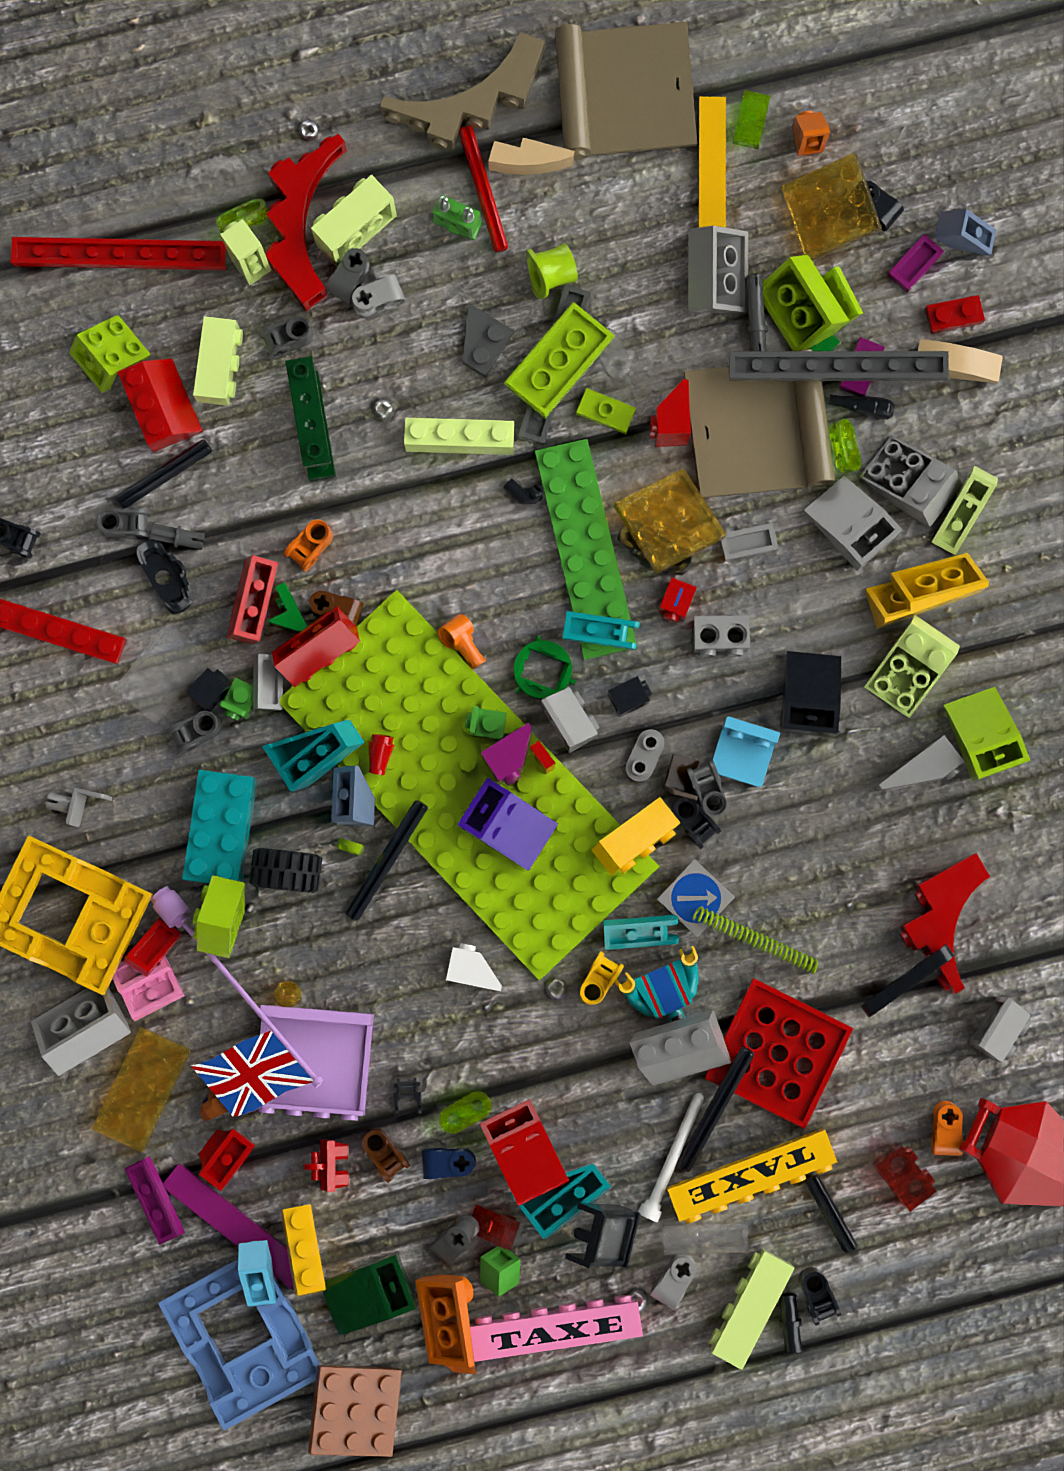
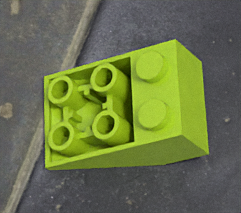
M996 687L943 705L972 782L1031 761L1021 734Z

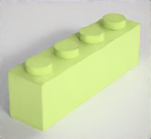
M405 418L404 446L406 452L514 455V421Z
M763 1248L759 1254L756 1252L753 1254L748 1264V1268L751 1270L747 1278L742 1277L735 1289V1293L738 1295L734 1303H728L722 1314V1318L725 1320L720 1330L715 1328L709 1339V1344L712 1345L710 1347L712 1354L741 1370L746 1364L795 1269L792 1264Z

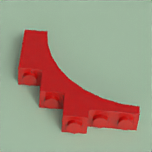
M339 133L333 137L325 138L320 143L319 148L312 153L304 154L298 160V164L295 165L290 157H288L284 161H277L268 172L271 183L284 200H279L272 204L266 215L269 223L283 240L271 244L265 255L270 267L305 311H308L327 296L325 287L314 272L308 257L306 219L311 199L320 180L331 165L347 151L345 141Z

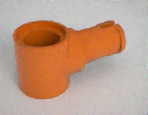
M458 614L438 629L437 634L443 645L450 649L454 648L456 651L459 650L467 664L474 669L486 660L472 641L474 639L472 637L474 628L471 621L465 615Z

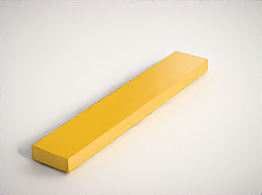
M699 97L698 228L707 226L726 228V97Z

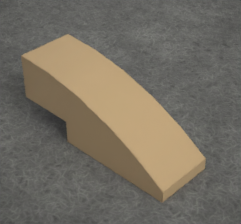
M526 138L522 139L520 147L494 141L489 157V170L518 175L558 171L573 166L575 151Z
M920 339L918 351H948L949 378L999 383L1003 356L972 347Z

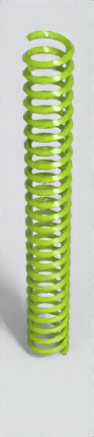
M703 906L699 907L693 915L692 919L695 920L696 915L701 909V913L697 921L700 922L703 914L706 912V916L702 922L703 925L706 923L708 916L711 914V918L707 924L708 927L711 925L714 917L716 916V920L712 926L713 929L716 928L717 923L721 918V922L717 930L720 931L723 923L726 921V925L722 931L723 934L726 932L728 925L731 923V927L727 933L728 936L731 934L733 927L736 925V929L732 935L733 938L736 937L737 932L741 927V931L737 937V940L741 939L743 932L746 930V934L742 939L743 943L746 941L748 934L751 932V936L749 937L747 942L748 945L751 943L753 936L756 934V938L752 944V947L756 946L758 938L761 936V940L757 946V949L761 948L762 943L766 938V942L762 948L763 952L766 950L768 943L771 941V945L767 950V954L771 952L773 945L776 943V947L772 952V956H775L778 947L781 945V949L777 954V958L781 957L783 949L786 947V951L782 956V961L786 959L788 951L791 949V953L788 956L787 963L791 961L794 952H796V955L792 961V965H795L798 956L801 954V957L797 963V968L800 967L803 958L806 956V959L802 965V970L805 969L809 959H811V961L807 967V972L811 970L814 961H816V963L811 973L814 974L817 970V958L813 959L812 956L808 957L807 954L803 955L802 951L798 952L797 949L793 950L792 947L788 948L787 945L783 946L782 942L778 943L777 940L773 941V938L768 939V936H763L762 933L758 934V931L753 932V929L749 930L747 926L743 927L742 924L738 925V922L734 923L733 920L729 921L727 917L723 918V915L719 916L718 913L714 914L713 911L709 912L708 909H704Z

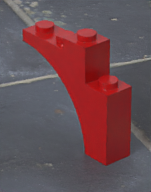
M977 853L967 856L914 886L917 890L914 895L922 908L926 906L928 911L899 926L902 930V933L899 935L907 948L911 947L913 951L924 947L926 951L923 952V955L926 958L947 944L954 953V934L960 912L975 889L986 879L990 878ZM955 957L937 969L940 974L937 980L945 992L949 990L950 994H956L965 989L956 967Z

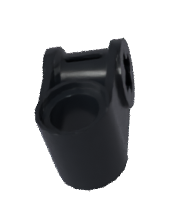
M872 181L860 182L852 197L854 209L870 220L876 228L884 232L892 226L904 211L902 204L896 198L887 194ZM866 194L869 195V197H866L865 199L862 198Z
M0 518V526H5L6 529L5 534L0 537V547L31 559L33 556L31 551L36 539L40 538L41 533L24 525H17Z
M681 798L673 804L671 811L680 821L679 825L700 850L704 847L703 843L715 833L719 834L721 832L718 825L693 799ZM681 803H688L691 806L692 813L690 817L683 818L679 815L678 806ZM707 827V829L701 835H698L703 829Z
M808 1267L802 1270L799 1276V1283L815 1326L819 1325L821 1320L831 1316H842L833 1292H831L828 1281L823 1273L815 1267ZM811 1276H819V1285L816 1288H808L806 1285L807 1280Z

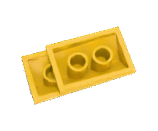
M964 553L892 572L891 582L869 587L865 590L876 629L978 594L989 586V581L970 555Z

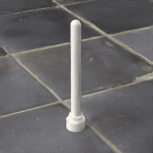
M701 1093L693 1095L650 1199H646L645 1203H641L638 1210L641 1213L640 1215L655 1222L659 1221L662 1214L660 1211L662 1206L660 1205L661 1199L703 1103L704 1097Z

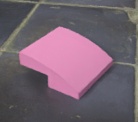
M164 956L148 977L141 974L124 960L120 962L112 978L134 1021L185 996L166 956Z

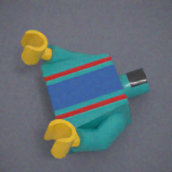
M691 946L692 953L690 955H684L683 950L680 949L679 955L681 959L635 979H632L628 973H625L628 977L627 981L620 984L615 979V984L623 992L629 1004L645 1016H654L657 1019L667 1015L669 1022L686 1018L682 1008L692 1004V998L697 994L699 981L698 955L694 946Z

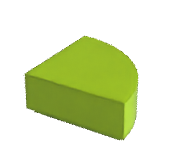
M338 838L336 844L337 849L357 856H362L365 847L343 838Z

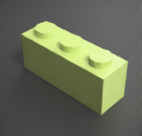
M243 219L238 223L235 221L227 225L223 230L224 232L220 235L231 261L250 286L271 272L270 265L261 243Z
M204 317L193 392L197 402L229 406L230 398L235 397L236 382H233V373L238 372L239 356L236 355L237 345L241 346L243 340V330L239 328L236 320Z

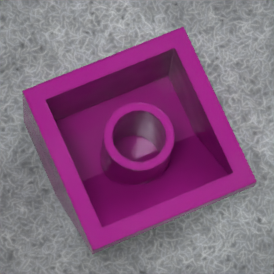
M529 723L481 752L484 762L499 785L505 783L509 786L521 778L520 773L524 769L532 734Z

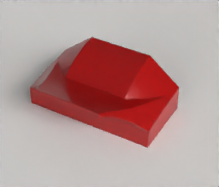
M234 1128L229 1131L216 1129L199 1152L202 1165L199 1175L222 1191L248 1158L256 1144Z

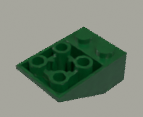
M398 1251L324 1280L326 1290L323 1291V1295L339 1336L390 1320L415 1310L418 1305Z

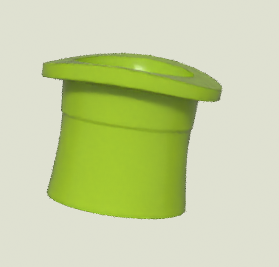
M565 243L544 252L534 253L532 249L526 250L530 284L534 295L538 299L546 298L549 295V290L554 287L577 282L576 263L572 252Z

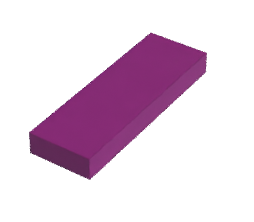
M146 1157L124 1168L158 1244L161 1245L184 1234L185 1231L151 1157Z

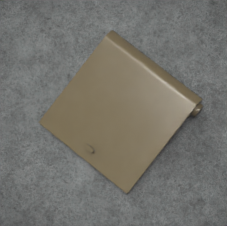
M687 21L583 32L581 27L575 24H565L555 29L563 146L565 149L575 151L574 160H582L586 156L697 146Z
M806 349V350H800V351H812V350H811V349ZM729 367L684 371V378L689 379L690 424L700 499L824 486L835 482L822 381H729Z

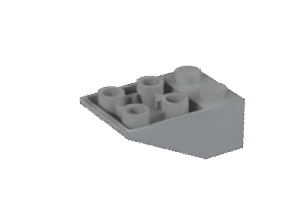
M892 435L859 476L863 482L907 515L928 527H931L962 486L954 468Z
M845 476L839 479L804 510V513L856 571L860 570L903 531L880 505Z

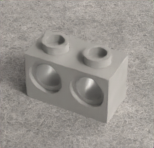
M749 615L694 616L692 620L693 653H700V657H714L716 652H727L729 657L743 656V652H748L750 649ZM731 630L738 631L742 636V641L739 643L731 642L727 636L728 632ZM703 631L712 632L715 641L709 644L704 643L700 638V633Z

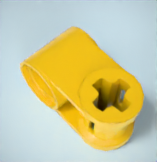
M600 951L588 971L589 974L580 987L579 997L581 1001L587 1005L600 1003L609 988L615 983V979L618 978L624 965L614 963ZM601 965L604 966L605 968L609 969L611 972H609V971H607L606 969H604L603 967H601ZM594 985L599 989V997L596 1000L591 1001L585 997L584 990L586 986Z

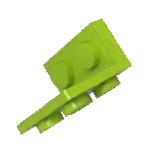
M118 315L77 334L69 351V354L101 393L111 388L118 371L142 362L150 356L148 350Z

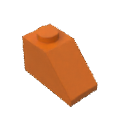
M803 111L794 117L792 124L797 156L824 152L830 135V128L822 112Z

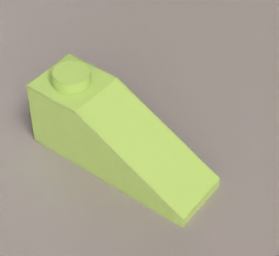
M974 466L935 534L932 543L956 555L996 488L998 478Z

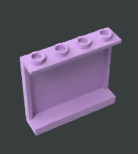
M261 1005L260 1010L317 1077L321 1076L324 1082L317 1088L310 1083L290 1090L260 1107L258 1112L274 1113L276 1108L286 1109V1115L302 1116L303 1111L314 1112L313 1117L330 1118V1113L341 1114V1119L358 1120V1116L365 1115L374 1014ZM261 1020L260 1034L271 1031Z

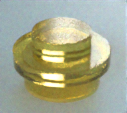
M293 981L281 982L274 991V1000L282 1007H293L302 999V991Z

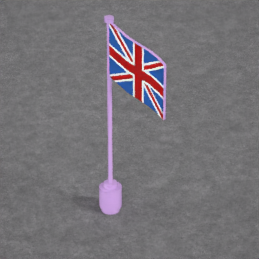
M168 886L160 889L150 900L154 904L153 909L169 928L174 926L180 928L183 926L193 938L194 930L187 923L190 919L189 913L191 909L175 890H170ZM206 953L271 1030L246 1039L211 1060L191 1065L230 1114L235 1117L255 1111L282 1094L310 1083L315 1088L320 1086L324 1082L321 1076L317 1077L217 957Z

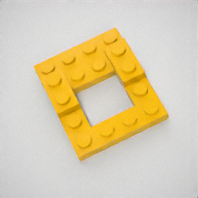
M28 835L0 892V946L65 975L90 990L105 995L153 894ZM43 873L89 895L66 944L19 923Z

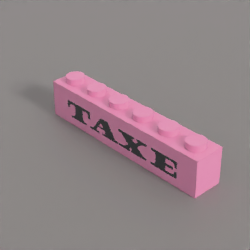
M620 1295L614 1297L613 1302L603 1303V1299H593L586 1301V1306L576 1307L575 1303H566L559 1305V1310L548 1311L547 1307L531 1309V1314L520 1315L519 1311L504 1313L503 1318L492 1320V1316L477 1317L475 1322L470 1323L474 1362L642 1337L643 1333L637 1298L631 1299V1295Z

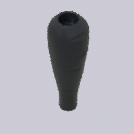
M830 394L829 405L839 406L865 416L886 420L893 417L895 404L892 400L886 398L839 396Z

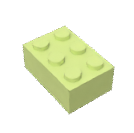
M370 175L367 179L359 180L347 197H340L334 203L333 209L326 215L321 214L313 222L311 230L316 246L338 267L348 250L363 247L397 216L394 198L373 175Z

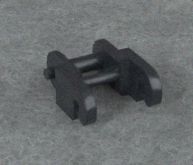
M416 1077L414 1082H400V1079L397 1078V1083L394 1084V1088H397V1093L393 1094L395 1115H399L398 1100L404 1098L417 1099L418 1114H422L421 1092L417 1091V1086H420V1082H417ZM401 1088H414V1094H401Z

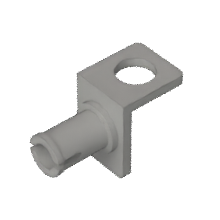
M74 788L72 797L51 792L47 799L57 801V804L46 801V808L48 810L68 813L66 824L79 827L87 796L112 801L113 797Z

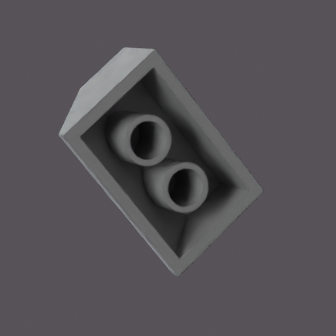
M719 226L689 229L688 311L699 313H748L746 276L748 275V231Z
M109 987L105 995L86 988L31 1021L41 1056L58 1076L131 1033L126 1017Z
M714 1010L636 1032L630 1041L638 1068L653 1086L732 1062Z

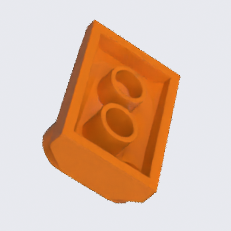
M440 1274L415 1280L429 1364L444 1365L452 1372L477 1374L467 1304L473 1298L472 1284L467 1278L458 1275Z

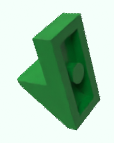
M284 582L275 587L278 595L274 596L280 610L286 609L287 611L268 620V623L271 626L298 634L308 626L287 584Z

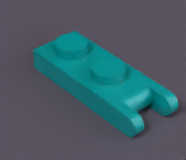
M566 611L562 640L636 650L637 644L626 642L628 627L637 629L640 622Z
M664 915L603 920L605 950L679 943V936L677 934H668L667 926L678 924V916Z

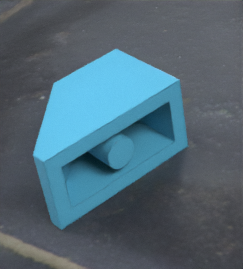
M267 1240L240 1243L238 1250V1273L247 1306L276 1303L272 1258Z

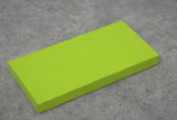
M572 302L506 379L504 386L546 419L611 343L615 335L576 303Z

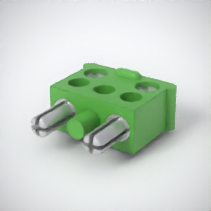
M442 194L433 210L432 222L447 228L451 233L460 234L471 240L476 239L483 224L480 211Z

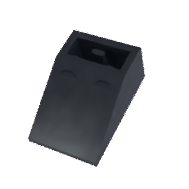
M787 651L780 732L832 738L838 735L841 708L842 656Z

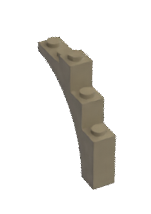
M519 33L510 53L500 66L484 81L474 87L445 99L426 102L402 101L384 96L380 105L381 114L388 122L393 124L401 122L409 125L411 129L417 132L427 131L428 142L436 149L446 150L447 148L454 150L459 136V129L462 128L464 122L474 129L480 130L484 128L489 130L499 101L512 109H517V107L525 108L545 53V41Z

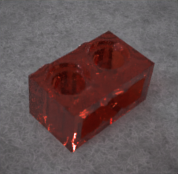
M897 1144L874 1161L872 1165L904 1208L911 1212L937 1192L933 1187L936 1181L927 1169L921 1171L915 1163L918 1157L909 1146L904 1148L903 1145ZM896 1157H902L904 1160L903 1169L894 1172L891 1168L892 1160ZM919 1180L921 1182L920 1192L914 1195L910 1194L908 1190L910 1182Z

